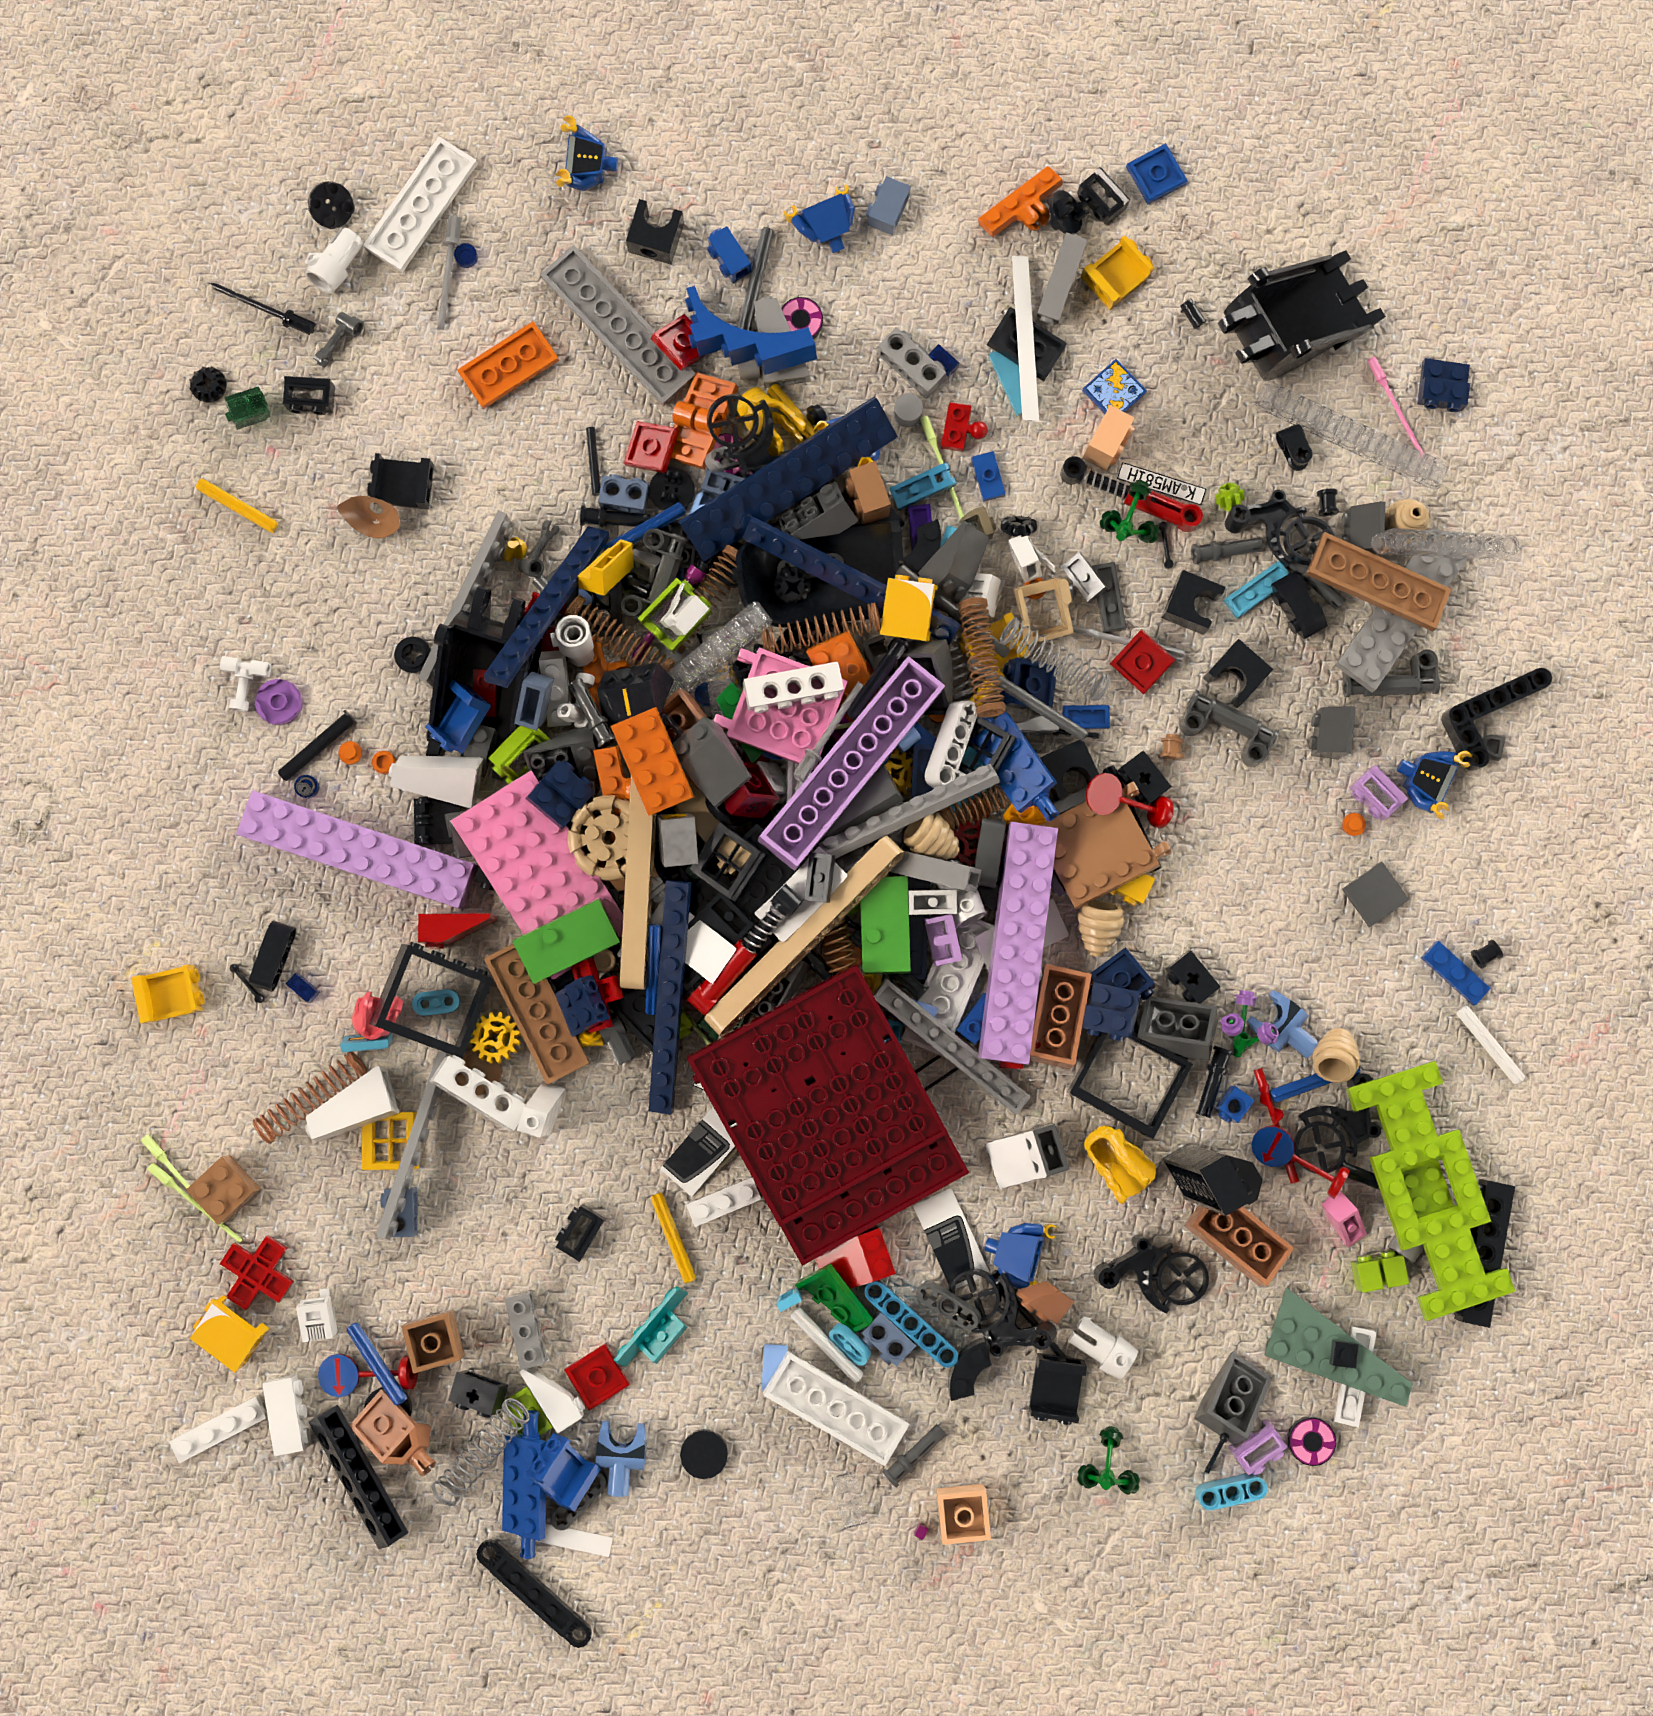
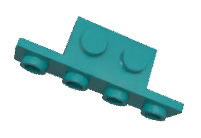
M678 1286L670 1289L665 1294L661 1304L650 1312L649 1318L645 1323L634 1331L630 1341L618 1350V1355L614 1358V1361L626 1367L641 1350L653 1363L658 1364L688 1328L673 1312L688 1293Z

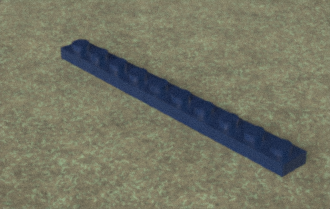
M755 517L750 519L742 539L870 605L875 602L879 610H884L887 585ZM932 609L929 632H931L933 638L947 640V644L950 645L960 623Z
M590 526L585 529L485 672V682L508 688L577 587L578 575L596 559L609 540V531Z
M914 745L911 799L934 789L925 781V771L934 745ZM908 876V890H930L931 882ZM929 914L909 915L910 974L920 980H926L928 936L924 918L929 917Z
M671 879L666 880L648 1109L650 1112L668 1115L674 1112L692 883Z

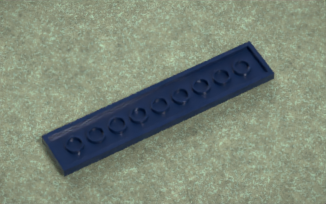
M874 396L680 520L679 523L702 560L706 561L725 549L726 545H731L742 538L752 517L767 522L859 463L861 457L867 458L898 438L881 404Z

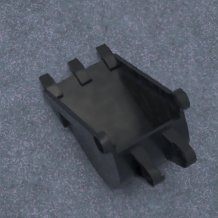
M1347 250L1334 256L1330 254L1268 271L1266 267L1260 268L1247 278L1251 285L1239 294L1225 309V317L1217 324L1223 334L1236 333L1244 347L1241 351H1236L1237 358L1241 364L1253 362L1264 382L1289 373L1334 347L1335 351L1374 329V325L1386 317L1381 308L1366 314L1357 297L1369 287L1364 279L1349 285L1340 268L1351 260Z
M478 586L473 596L470 612L461 610L449 625L441 623L438 625L434 636V644L438 645L429 724L438 727L454 701L453 691L448 687L452 679L460 683H467L470 687H473V669H488L525 617V600L512 597L513 601L505 623L490 619L491 589ZM542 638L508 688L498 686V716H485L481 722V725L495 728L499 734L493 753L519 727V725L514 723L522 683L531 672H538ZM428 730L426 756H438L442 749L441 743L431 738V732ZM494 770L492 771V778L500 781L503 780Z

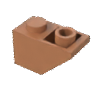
M1048 1281L1019 1289L1016 1292V1295L1023 1300L1020 1303L1030 1312L1036 1309L1037 1312L1035 1314L1043 1321L1050 1319L1057 1325L1074 1303L1072 1299Z

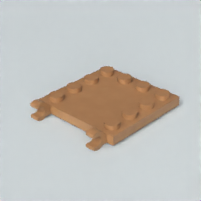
M1134 782L1127 784L1122 789V797L1128 799L1140 794ZM1087 801L1054 817V820L1039 825L1058 828L1053 867L1076 910L1160 867L1158 860L1172 853L1167 841L1151 849L1128 805L1121 802L1112 813L1098 815L1091 811Z

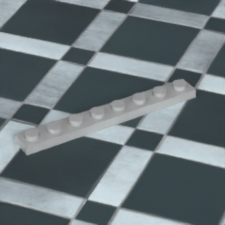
M991 764L981 766L967 775L955 778L954 781L935 787L926 794L916 796L900 806L892 807L885 813L873 816L857 826L849 827L844 832L830 836L818 843V845L827 854L835 855L836 859L998 784L1000 780Z
M885 979L873 995L878 1004L1012 1113L1017 1115L1031 1096L986 1059L978 1058V1053L888 979Z
M437 1052L376 1236L390 1241L391 1236H394L398 1229V1222L396 1220L399 1212L402 1213L405 1208L406 1199L404 1196L406 1190L410 1189L413 1184L414 1175H412L414 1166H418L420 1163L422 1152L419 1151L422 1142L426 1143L430 1130L427 1127L429 1121L433 1120L436 1115V1100L443 1094L442 1089L429 1081L443 1059L449 1056L447 1053Z

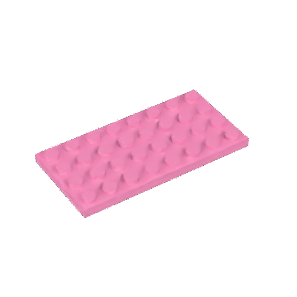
M532 770L451 820L456 831L523 934L600 897L619 937H622L623 912L601 878L596 875L594 877L588 875L575 863L576 858L573 853L570 854L568 848L567 834L568 830H570L566 825L563 829H560L525 799L539 783ZM571 966L551 975V978L554 980L570 970Z

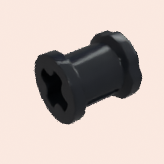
M1329 488L1316 492L1320 501L1319 516H1333L1339 513V508L1336 506L1337 489Z
M1491 939L1486 946L1478 950H1472L1471 956L1476 965L1482 969L1494 959L1503 958V952L1499 945Z

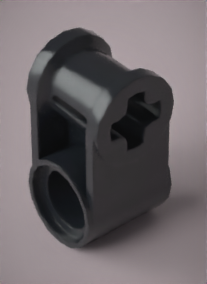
M1297 423L1276 432L1278 446L1282 450L1289 467L1295 471L1305 469L1313 453L1302 426Z

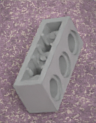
M896 327L878 345L877 355L925 399L944 382L946 377L945 367L937 360L934 362L928 356L929 354L924 347L913 343L911 336L906 331H900ZM894 343H898L902 346V348L899 350H894L893 348H891V345ZM914 358L919 363L916 365H911L907 362V360ZM931 373L935 376V379L927 380L924 375Z
M532 1289L508 1295L505 1298L520 1370L544 1365L548 1358Z

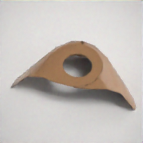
M360 495L351 497L337 506L338 512L344 520L355 530L368 537H388L400 527L397 510L392 504L380 499ZM369 504H379L383 508V512L380 514L373 512Z

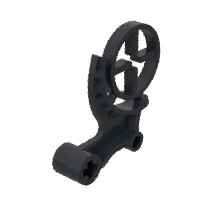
M728 394L718 398L711 405L707 414L709 433L719 444L728 447L727 452H723V457L736 458L740 465L739 472L745 479L783 455L771 456L768 453L774 429L772 414L764 399L759 401V405L754 406L741 395ZM732 399L744 401L749 405L753 414L739 416L735 420L738 423L753 420L751 431L744 439L739 441L737 426L731 424L733 442H725L715 435L713 428L729 425L730 421L724 419L712 422L714 411L721 403L727 401L729 416L734 418L735 413ZM762 410L763 424L760 434L757 435L756 432L759 425L757 412ZM752 438L755 440L745 449L733 452V448L747 444Z
M1275 490L1268 502L1263 504H1252L1247 507L1241 504L1233 506L1224 523L1225 528L1229 532L1237 534L1243 531L1244 527L1257 521H1262L1266 526V540L1270 550L1286 567L1290 565L1292 559L1302 565L1309 566L1312 559L1305 558L1295 552L1305 547L1308 543L1309 533L1303 525L1304 523L1313 524L1323 530L1311 538L1309 549L1313 555L1317 548L1315 542L1320 540L1324 532L1335 536L1331 527L1323 520L1304 516L1307 512L1306 507L1295 508L1286 500V494L1282 490ZM1298 517L1290 523L1286 531L1281 529V526L1287 520ZM1293 527H1296L1304 540L1291 546L1289 532ZM1280 535L1283 536V545L1286 553L1284 552L1281 546L1279 537Z
M827 623L830 632L834 634V625ZM818 624L820 632L823 637L825 633V625ZM809 625L810 631L816 630L815 625ZM801 626L800 629L803 636L807 633V627ZM791 627L795 643L799 644L798 629L795 631L794 627ZM787 628V629L783 632V636H784V639H785L786 644H787L788 641H789V649H790V640H789V639H790V635H789V629ZM815 633L814 639L817 642V634ZM779 636L776 644L781 652V636ZM803 636L804 641L808 646V637ZM810 638V646H809V648L812 647V646H814V644H813L812 641H811V638ZM794 644L791 652H785L786 648L784 646L782 654H779L775 647V654L791 659L789 657L793 656L794 661L809 667L813 666L806 653L808 648L801 655L795 652ZM736 660L732 665V669L739 685L743 688V681L748 678L752 664Z
M1357 1073L1347 1081V1087L1356 1086L1360 1080H1363L1365 1083L1373 1080V1078L1366 1073ZM1335 1106L1313 1107L1298 1115L1299 1120L1303 1121L1305 1125L1299 1129L1294 1137V1155L1300 1157V1154L1317 1151V1148L1314 1146L1298 1149L1299 1140L1303 1133L1312 1127L1315 1143L1321 1144L1318 1125L1326 1126L1335 1132L1339 1141L1323 1144L1322 1148L1330 1149L1341 1146L1338 1160L1329 1168H1327L1324 1152L1318 1151L1321 1170L1331 1173L1341 1166L1346 1153H1350L1351 1157L1357 1156V1144L1370 1137L1377 1138L1380 1136L1381 1128L1379 1125L1371 1122L1370 1107L1354 1112L1353 1109L1348 1111ZM1323 1115L1334 1120L1332 1124L1326 1122L1310 1123L1308 1118ZM1338 1124L1346 1131L1350 1147L1346 1146L1343 1134L1336 1128ZM1300 1165V1166H1301L1302 1168H1304L1305 1170L1314 1173L1313 1171H1311V1170L1307 1169L1306 1167Z
M1140 1234L1132 1237L1131 1244L1133 1248L1121 1257L1113 1259L1109 1264L1102 1263L1097 1265L1093 1273L1095 1280L1101 1286L1112 1289L1117 1286L1120 1278L1129 1270L1135 1271L1139 1288L1144 1297L1155 1308L1166 1314L1170 1310L1168 1307L1171 1302L1177 1305H1190L1197 1302L1205 1294L1209 1284L1208 1270L1203 1261L1197 1256L1184 1251L1172 1253L1171 1249L1174 1247L1172 1243L1158 1248L1150 1244V1241ZM1166 1253L1167 1256L1160 1262L1156 1274H1152L1157 1261ZM1184 1256L1193 1258L1196 1261L1183 1272V1275L1189 1277L1201 1267L1203 1282L1200 1290L1197 1291L1189 1281L1183 1280V1284L1194 1296L1185 1300H1176L1169 1297L1181 1285V1281L1176 1279L1164 1290L1161 1277L1165 1266L1167 1265L1176 1276L1181 1277V1272L1171 1263V1260ZM1105 1272H1108L1110 1276L1108 1280L1103 1275ZM1152 1280H1156L1159 1292L1166 1298L1163 1304L1157 1299L1153 1291Z
M971 1268L959 1273L952 1281L949 1291L955 1294L958 1280L963 1276L966 1277L971 1293L958 1296L964 1301L971 1300L973 1297L972 1293L977 1290L973 1275L985 1278L992 1285L993 1288L981 1290L978 1293V1298L974 1300L975 1307L981 1313V1321L971 1332L983 1333L990 1344L989 1350L993 1356H1001L1008 1346L1013 1345L1034 1346L1036 1349L1045 1350L1056 1338L1057 1330L1048 1321H1043L1036 1326L1023 1329L1017 1326V1295L1005 1273H1002L998 1279H995L985 1270ZM1000 1284H1002L1005 1291V1309L1000 1307L1002 1301ZM996 1294V1304L993 1311L985 1314L979 1297ZM950 1300L953 1309H955V1304ZM961 1307L960 1310L957 1312L958 1315H960L961 1311L963 1310ZM996 1312L1002 1314L995 1322L981 1325V1322L990 1319ZM968 1314V1315L966 1316V1317H967L966 1320H968V1321H973V1320H972V1316H973V1315H972V1314Z

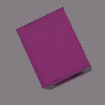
M919 1522L914 1531V1536L923 1541L928 1527Z

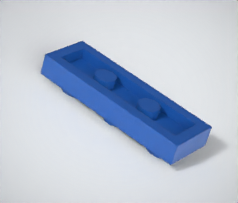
M1435 941L1421 957L1427 965L1473 1006L1477 1005L1491 989L1440 941Z

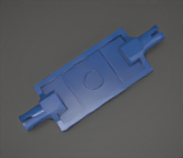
M1007 712L999 715L995 720L992 717L983 718L1017 738L997 774L1000 780L998 784L1011 803L1020 813L1024 812L1028 807H1038L1047 822L1054 820L1053 814L1057 817L1059 811L1050 801L1049 792L1057 784L1056 780ZM983 729L971 742L980 747L989 731ZM992 734L984 750L994 755L1002 739ZM981 754V759L985 765H988L991 758Z
M528 1410L530 1420L524 1424L521 1434L512 1436V1440L506 1443L503 1458L502 1531L521 1537L520 1557H524V1559L534 1558L536 1556L535 1540L540 1541L545 1538L546 1493L526 1476L547 1441L540 1440V1433H538L539 1412L535 1410ZM523 1412V1420H526V1416ZM505 1436L506 1441L510 1439V1436Z

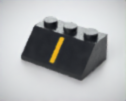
M658 662L605 672L597 692L602 716L608 719V726L617 724L654 707H657L661 715L674 679Z

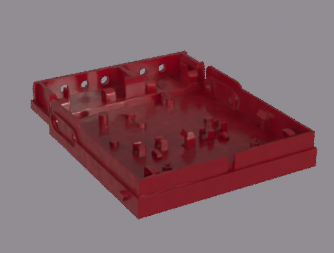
M856 964L687 1056V1060L695 1073L692 1076L695 1084L700 1083L802 1266L969 1173ZM815 1079V1082L807 1085V1083Z

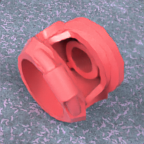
M367 991L363 997L357 999L351 1017L352 1025L358 1034L370 1040L388 1036L390 1032L369 1024L379 998L372 996V992ZM399 996L394 997L386 1020L394 1023L398 1015L401 1014L403 1000Z

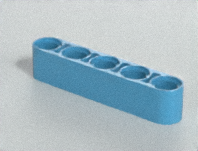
M881 1280L865 1284L864 1292L868 1301L935 1361L947 1368L956 1364L958 1353L953 1344ZM872 1285H879L882 1291L880 1295L874 1297L868 1293L869 1288ZM890 1301L899 1303V1309L896 1312L892 1313L886 1309ZM908 1317L917 1319V1325L914 1328L905 1327L904 1322ZM926 1333L935 1335V1340L932 1344L928 1345L922 1342V1338ZM945 1349L953 1351V1356L949 1360L940 1358L941 1352Z

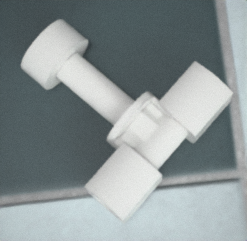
M222 656L220 670L235 673L234 677L239 678L236 698L230 699L229 709L248 712L249 702L245 701L248 680L252 681L254 676L269 678L271 674L270 663L252 660L251 663L242 662L239 658Z
M577 673L576 679L582 678L587 690L594 686L595 677L593 675ZM577 700L575 704L561 703L557 710L559 718L566 722H574L576 728L588 726L589 722Z

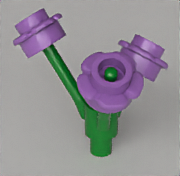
M1240 990V994H1235L1234 996L1237 997L1236 1004H1242L1241 1018L1238 1014L1231 1013L1224 1016L1220 1022L1222 1031L1234 1037L1233 1051L1235 1057H1241L1247 1047L1252 1046L1258 1041L1265 1045L1275 1044L1279 1036L1276 1026L1268 1022H1264L1261 1027L1257 1028V1036L1254 1038L1245 1033L1248 1005L1255 1006V1001L1258 998L1254 997V992Z

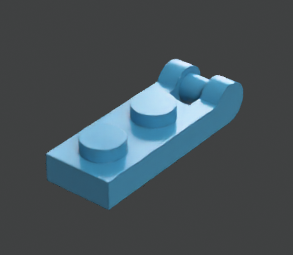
M948 462L890 487V492L898 510L945 489L954 487L957 482L955 477H952L949 472L951 468ZM941 475L943 481L937 483L935 476Z

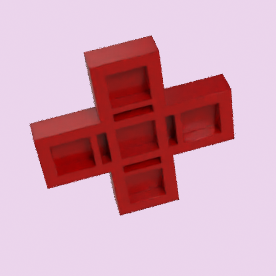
M594 958L571 966L575 980L580 977L593 975L608 1014L607 1003L624 998L618 975L600 980ZM611 1017L609 1020L590 1029L589 1032L593 1033L613 1027Z
M269 1235L265 1236L254 1254L237 1243H233L219 1263L239 1277L227 1294V1299L244 1310L250 1307L260 1291L276 1302H281L294 1283L292 1279L275 1269L288 1248Z

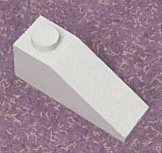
M532 1368L519 1371L557 1434L583 1417L585 1406L578 1396L575 1398L572 1392Z

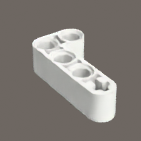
M973 701L952 702L947 708L925 771V781L933 788L943 786L954 781L959 776L966 775L959 771V767L977 718V708Z

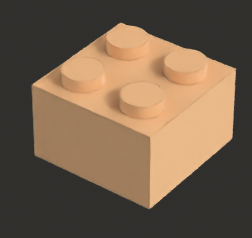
M1110 405L1082 459L1107 471L1109 465L1114 466L1135 428L1131 425L1134 417Z
M984 1484L936 1488L940 1536L943 1545L991 1540L987 1495Z

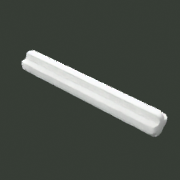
M1468 1006L1461 1007L1456 1012L1458 1017L1511 1082L1518 1084L1523 1081L1525 1075Z
M797 1307L791 1313V1318L854 1383L858 1382L862 1378L863 1372L844 1355L800 1307Z

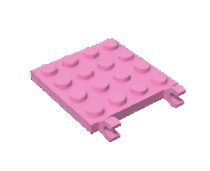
M741 648L737 658L738 661L752 664L748 678L809 667L762 648H758L757 654ZM842 679L843 687L845 690L848 681ZM811 680V686L814 689L819 690L823 688L820 680ZM794 683L787 686L788 691L792 694L800 692L799 686ZM766 688L764 690V695L767 698L772 699L777 696L773 688ZM743 689L732 720L716 714L714 721L719 723L722 729L728 730L727 738L800 764L805 756V750L814 749L835 717L844 690L841 694H838L839 697L836 699L825 700L824 697L816 698V702L802 705L800 701L792 703V706L789 708L778 709V706L768 707L769 711L755 713L754 710L748 711Z

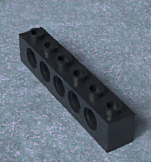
M1479 1179L1478 1185L1486 1208L1487 1203L1491 1199L1495 1204L1492 1211H1489L1487 1208L1491 1222H1488L1490 1225V1232L1485 1235L1483 1232L1485 1224L1470 1228L1478 1254L1481 1247L1484 1246L1486 1248V1255L1480 1258L1486 1274L1501 1269L1515 1186ZM1495 1299L1453 1312L1455 1315L1454 1319L1490 1328Z
M336 1405L310 1420L309 1424L377 1548L389 1547L409 1532L339 1406Z

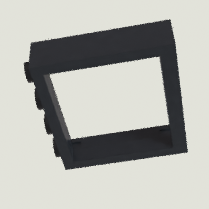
M411 942L410 945L401 944L369 1024L463 1059L494 979L488 977V972L475 967L474 970L466 968L467 963L457 959H453V962L445 960V954L432 950L431 954L423 951L424 946L414 942ZM411 955L480 981L455 1045L386 1020Z
M1134 1029L1132 1039L1130 1040L1179 1066L1147 1125L1080 1088L1085 1075L1107 1036L1106 1033H1101V1037L1097 1036L1067 1093L1148 1138L1154 1139L1193 1064L1187 1061V1057L1177 1053L1174 1054L1167 1049L1138 1038L1139 1029Z

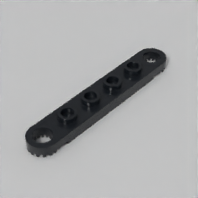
M489 1539L480 1544L476 1553L477 1560L555 1632L567 1640L570 1645L580 1648L589 1643L592 1630L584 1619L497 1541ZM491 1546V1548L495 1549L496 1556L493 1559L484 1557L483 1549L485 1547ZM575 1629H584L586 1637L583 1640L575 1639L573 1637Z

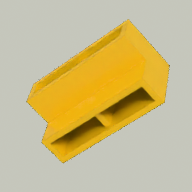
M620 539L611 548L605 550L578 575L579 588L604 596L634 568L633 543Z

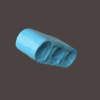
M1246 1473L1202 1483L1195 1490V1498L1204 1509L1216 1510L1260 1500L1266 1496L1268 1486L1259 1475H1253L1252 1473L1248 1475ZM1254 1481H1259L1258 1489L1250 1491V1484ZM1235 1486V1494L1233 1496H1226L1227 1489ZM1206 1492H1213L1212 1499L1204 1502L1203 1495Z

